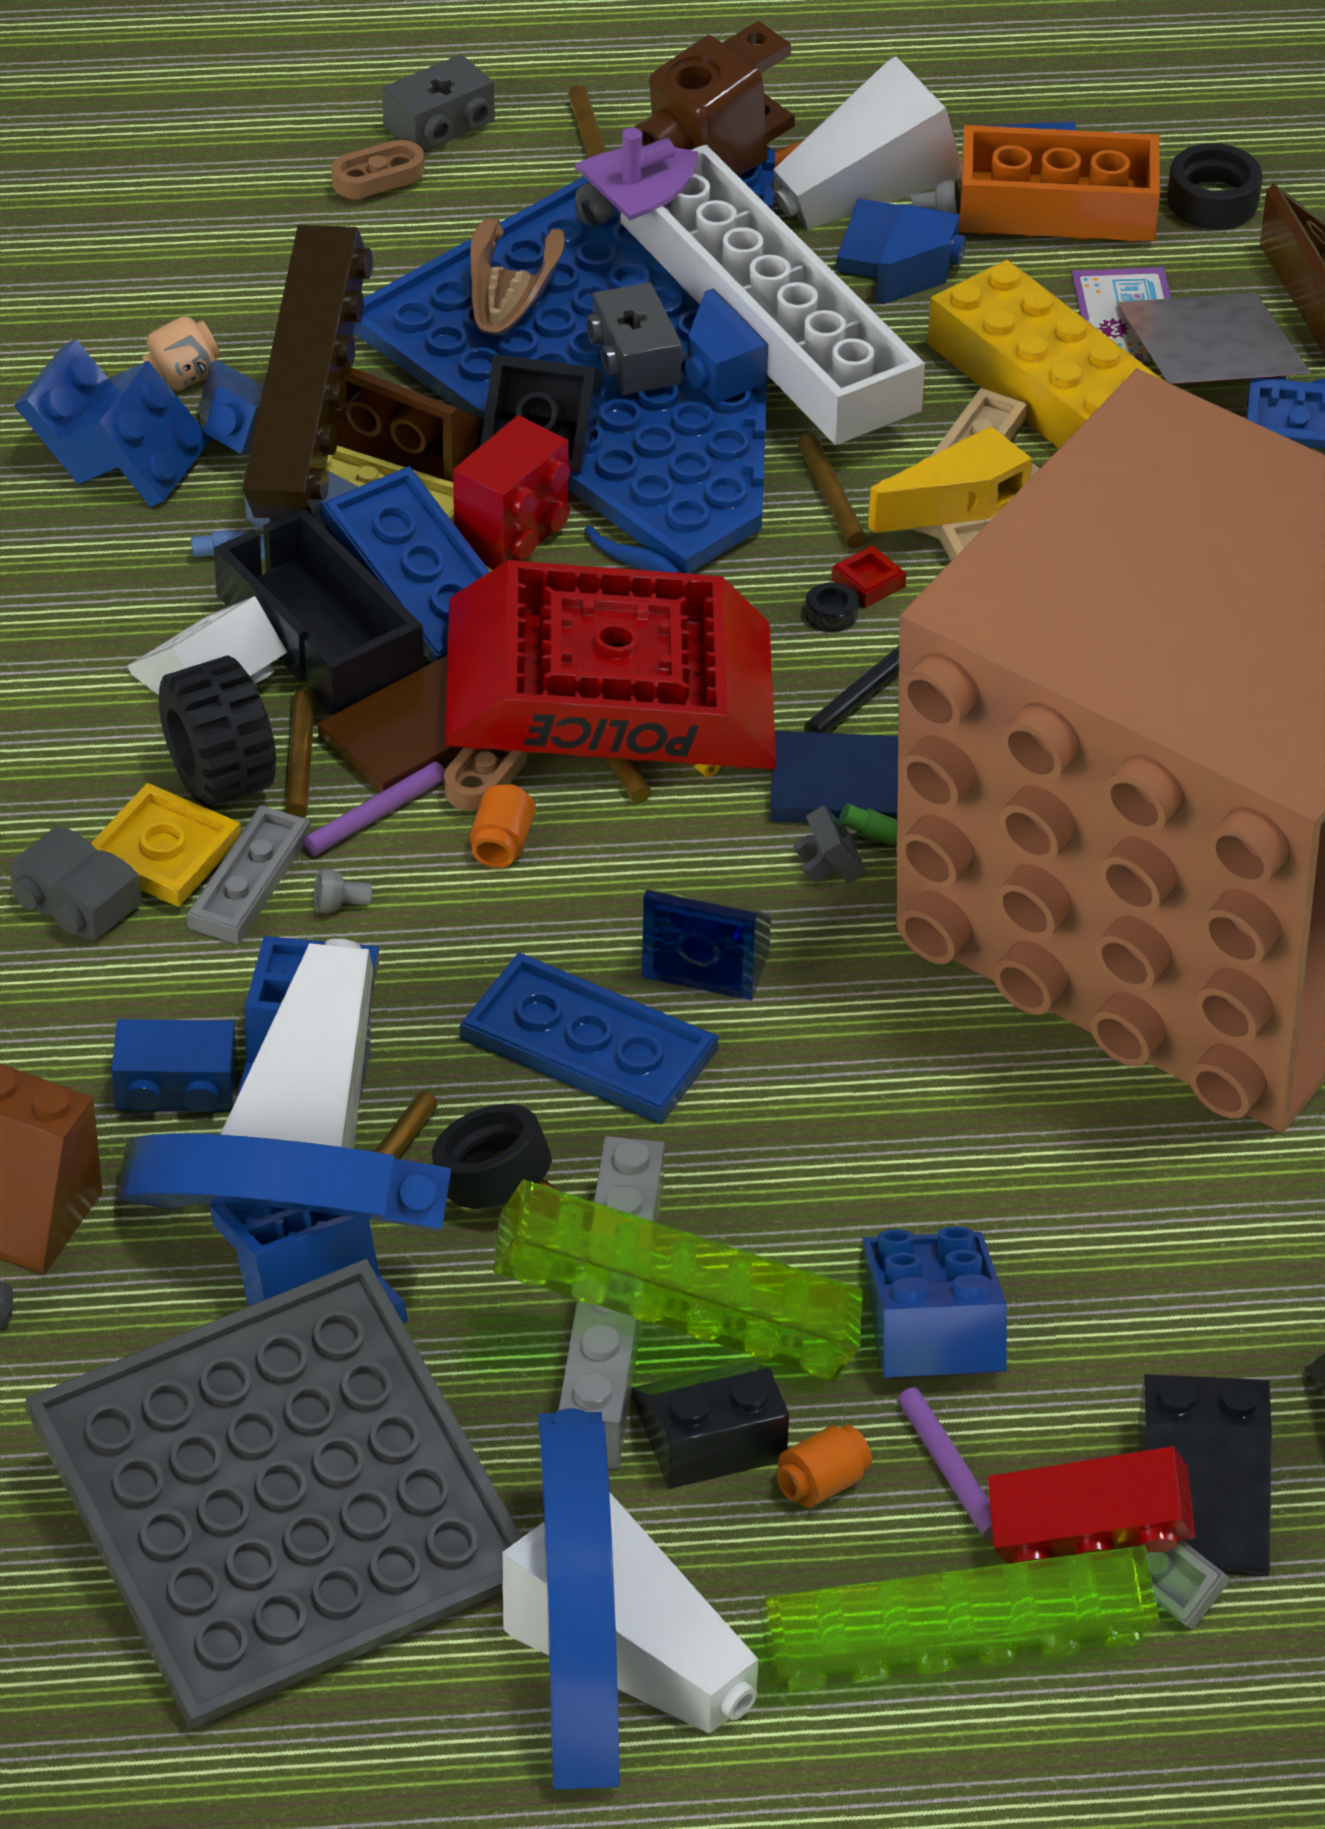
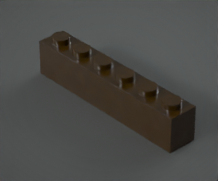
M297 225L242 489L254 518L278 519L304 507L316 519L319 500H325L327 497L329 477L326 464L328 455H334L337 449L338 432L335 419L337 411H343L345 408L347 390L344 375L346 366H352L354 363L355 340L353 330L355 323H360L363 318L364 298L361 290L363 280L370 279L373 267L372 251L370 248H365L358 227Z

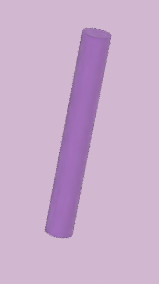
M434 761L305 836L303 843L306 850L315 857L444 782V768L440 763Z
M915 1387L906 1389L897 1399L899 1406L985 1540H993L989 1499L919 1389Z

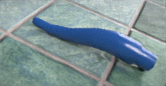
M588 525L585 527V533L594 545L619 562L638 570L680 573L665 556L647 548L618 544L601 536L593 526Z

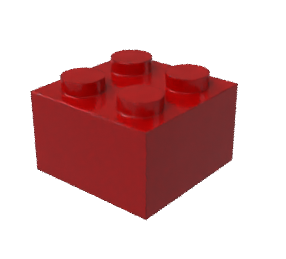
M518 415L453 469L454 525L486 566L495 569L507 560L521 561L527 559L540 543L553 532L561 530L566 524L570 514V506L568 505V478L570 475L568 440Z

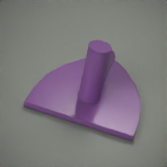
M631 127L622 132L621 149L598 154L575 163V169L629 220H632L669 203L686 188L695 173L698 151L676 148L669 138L642 146V131Z

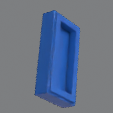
M858 198L837 256L836 271L877 278L879 259L902 205Z

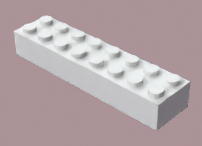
M707 145L692 149L693 151H698L695 173L686 188L672 201L632 220H629L621 212V223L699 304L702 301L704 292L714 288L768 343L767 375L835 445L922 411L925 363Z

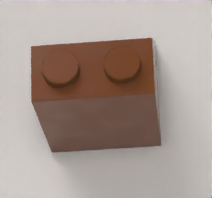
M0 1064V1259L45 1275L103 1193L94 1098L82 1092Z

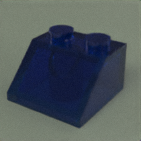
M646 890L643 897L642 978L752 1001L769 955L771 913L665 891Z

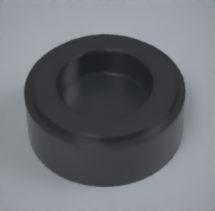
M831 582L817 585L806 595V620L811 626L821 631H844L853 626L857 621L858 596L851 588L840 583Z

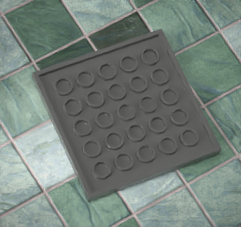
M367 1258L26 1398L25 1410L190 1730L503 1593L502 1552L522 1538Z

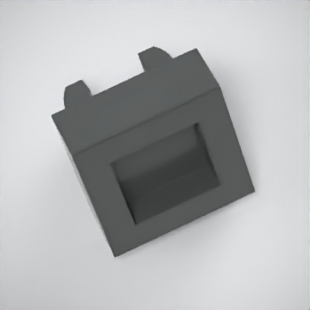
M825 805L806 816L814 835L802 837L794 844L793 848L806 862L802 865V869L813 882L825 879L834 868L847 883L867 872L850 833Z

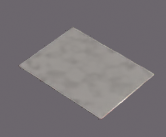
M1256 292L1117 302L1167 383L1181 384L1312 374Z

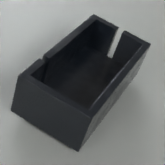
M304 507L263 525L266 573L263 575L260 534L255 529L214 547L217 596L227 607L253 596L256 597L287 650V653L278 659L300 682L306 680L307 689L315 695L332 715L424 667L423 625Z

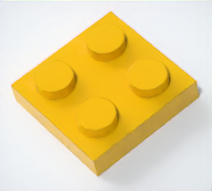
M146 783L91 844L96 850L112 853L129 864L139 874L141 891L180 907L228 854L241 834L240 822Z

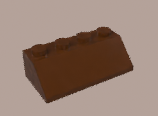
M346 366L344 375L347 390L346 404L343 411H337L335 419L338 432L337 446L403 467L410 466L415 471L453 482V469L480 447L484 419Z

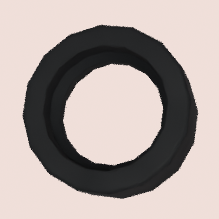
M1211 143L1186 148L1175 156L1170 167L1167 192L1169 206L1179 218L1192 225L1209 229L1230 228L1241 225L1255 215L1259 206L1263 179L1261 166L1251 154L1234 146ZM1219 181L1230 184L1235 189L1212 191L1200 188L1193 183Z
M509 1103L486 1106L467 1113L451 1123L437 1137L431 1151L433 1165L451 1168L447 1197L456 1205L470 1209L497 1207L516 1200L532 1190L546 1176L552 1162L548 1143L536 1115L525 1106ZM505 1150L493 1158L478 1162L488 1155Z

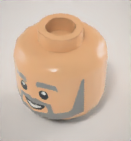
M181 316L148 334L147 345L150 353L142 356L144 362L149 361L172 390L179 392L206 379L212 362L221 357V353L203 320L196 323L188 316Z

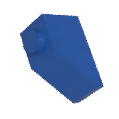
M902 204L878 262L876 302L886 304L946 283L953 264L961 265L966 247V236L959 235V214Z
M713 288L704 292L689 333L688 359L685 361V371L691 384L696 388H700L716 404L767 384L768 343Z
M213 361L198 405L203 432L240 454H249L264 386L220 361Z

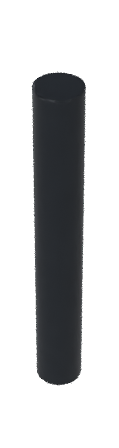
M899 645L804 724L805 732L828 733L899 673Z

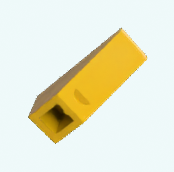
M989 426L870 488L868 528L874 533L990 519L1030 480L1032 458L995 428Z

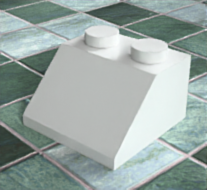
M253 596L207 615L127 665L132 676L159 695L160 681H162L164 675L226 655L234 657L249 674L254 684L275 672L270 663L286 654L287 650L258 600Z

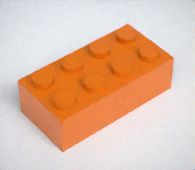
M964 125L960 176L959 232H971L980 235L1011 234L1027 237H1071L1079 240L1091 238L1122 240L1125 242H1155L1160 200L1158 134Z

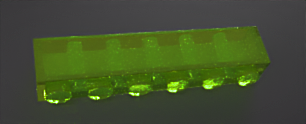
M522 1179L500 1213L494 1273L835 1381L860 1348L863 1289Z
M1146 1545L767 1596L759 1608L771 1686L788 1684L789 1692L792 1693L822 1689L828 1686L827 1678L852 1675L854 1684L883 1681L891 1677L890 1669L915 1666L917 1675L938 1674L953 1670L955 1668V1660L979 1657L980 1666L1003 1665L1018 1660L1017 1652L1042 1649V1654L1045 1658L1062 1657L1080 1652V1643L1105 1640L1106 1649L1127 1648L1143 1643V1635L1149 1634L1160 1622Z

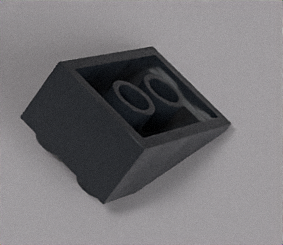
M1144 1374L1138 1418L1139 1452L1174 1446L1188 1466L1196 1539L1183 1541L1225 1574L1269 1576L1272 1446L1269 1380Z

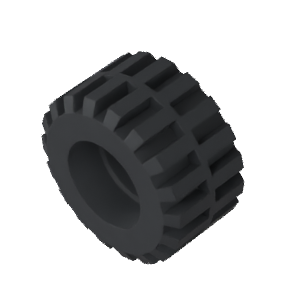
M226 655L166 674L162 677L159 687V713L167 747L182 782L202 806L211 807L273 785L276 774V749L270 721L253 680L234 657Z

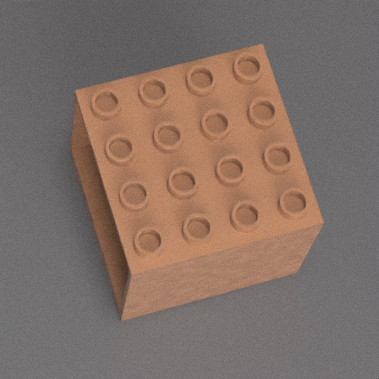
M1136 368L899 615L896 930L900 932L907 945L922 958L936 964H946L954 960L994 981L1001 994L1020 1010L1035 1015L1044 1014L1049 1010L1091 1032L1097 1044L1113 1059L1129 1066H1140L1148 1062L1189 1084L1198 1099L1213 1112L1232 1119L1248 1115L1282 1134L1325 1083V455Z

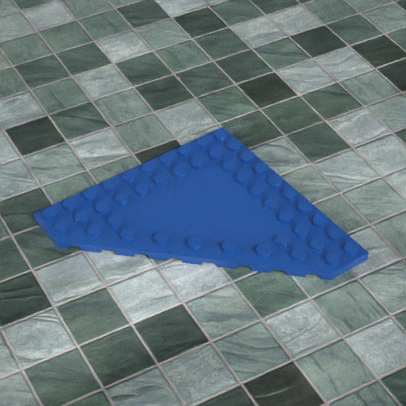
M767 146V161L738 177L773 211L775 151ZM584 176L500 222L504 233L503 237L498 240L491 263L492 267H504L507 270L519 272L524 270L535 275L542 267L543 252L545 250L544 239L551 229L563 230L565 237L563 254L545 291L508 333L501 336H489L481 333L477 328L472 301V238L364 297L363 318L360 323H355L353 333L452 406L483 419L485 416L493 354L594 367L602 372L604 377L596 429L582 472L570 470L568 491L646 548L665 556L679 572L687 574L693 572L762 529L767 384L716 404L700 388H696L691 384L685 371V361L688 359L689 333L700 304L621 223V212L615 206L610 220L606 223H599L597 226L590 227L578 219L575 211L576 191L582 185L590 183ZM651 282L682 343L681 384L622 395L614 376H607L604 372L599 345H592L590 343L586 329V316L592 314L593 293Z

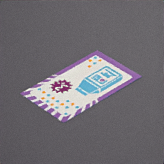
M1164 267L1071 271L1081 317L1138 361L1153 360L1117 302L1171 298Z

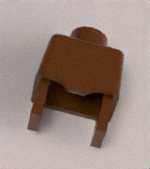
M757 21L724 42H720L711 35H706L663 64L650 75L649 79L652 115L634 127L642 131V146L664 138H669L674 147L687 150L707 145L737 176L766 162L768 157L767 143L795 127V115L764 94L761 73L791 55V43L760 21Z

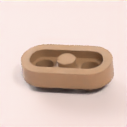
M394 140L342 155L331 166L332 187L341 196L351 200H361L391 189L409 186L418 181L424 174V151L414 142Z
M463 747L444 773V789L447 801L461 810L478 811L484 791L495 785L510 784L525 766L527 753Z

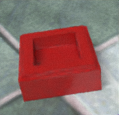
M871 545L833 565L831 580L851 588L857 594L859 603L866 608L906 587V572L875 546Z

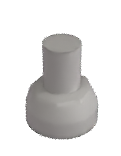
M957 180L941 182L937 184L936 191L912 194V206L959 214L960 194Z
M318 869L314 887V908L316 913L329 914L341 909L342 904L370 905L372 895L371 883L343 881V875L332 869Z

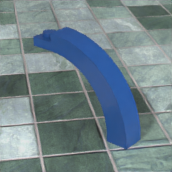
M152 1134L131 1138L126 1141L117 1200L172 1210L196 1204L276 1207L336 1214L439 1231L443 1226L451 1168L395 1159V1155L299 1141L218 1134Z
M567 1408L556 1413L538 1414L546 1562L553 1790L620 1787L615 1596L605 1422H603L602 1412H586L581 1409Z

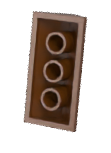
M1273 183L1266 190L1260 247L1325 355V222Z

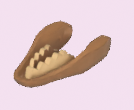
M492 218L484 219L477 226L471 240V276L474 318L477 328L481 333L489 336H501L508 333L545 291L563 254L565 240L563 230L551 229L550 233L545 237L543 264L541 269L534 275L524 270L519 272L507 270L504 267H492L491 263L498 240L503 237L504 230L500 225V220Z

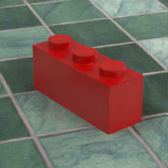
M1174 1446L988 1476L994 1549L1009 1567H1015L1020 1571L1034 1572L1045 1570L1053 1566L1054 1560L1074 1557L1084 1562L1105 1561L1113 1558L1115 1551L1138 1547L1145 1552H1165L1176 1548L1178 1541L1196 1539L1188 1466Z

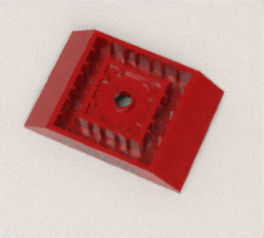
M507 560L449 598L445 746L775 770L776 745L770 623L723 576Z

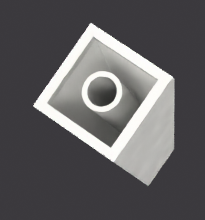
M896 56L893 57L773 169L779 186V190L774 194L784 214L789 218L795 215L809 230L851 216L858 198L890 203L912 194L935 188L937 184L946 180L959 179L961 176V162L946 107Z
M329 939L325 942V945L309 943L222 1129L221 1135L280 1139L354 1149L373 965L369 949H361L358 943L346 939Z
M610 1493L618 1690L711 1734L728 1719L737 1720L741 1718L754 1704L757 1697L758 1658ZM542 1522L502 1552L503 1630L512 1638L549 1655L544 1522Z

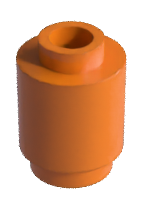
M512 784L495 785L486 789L482 795L469 840L472 845L471 851L473 856L486 866L494 868L508 867L523 853L536 812V805L530 795L522 788Z
M843 1425L842 1427L829 1426L779 1455V1469L776 1473L778 1485L789 1500L798 1502L806 1508H813L861 1481L864 1471L871 1467V1451L865 1438L855 1427L851 1425Z

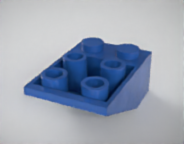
M953 1226L939 1230L938 1234L913 1235L906 1230L891 1229L879 1233L876 1237H863V1254L876 1350L884 1378L1007 1372V1303L982 1231L973 1232L969 1228Z

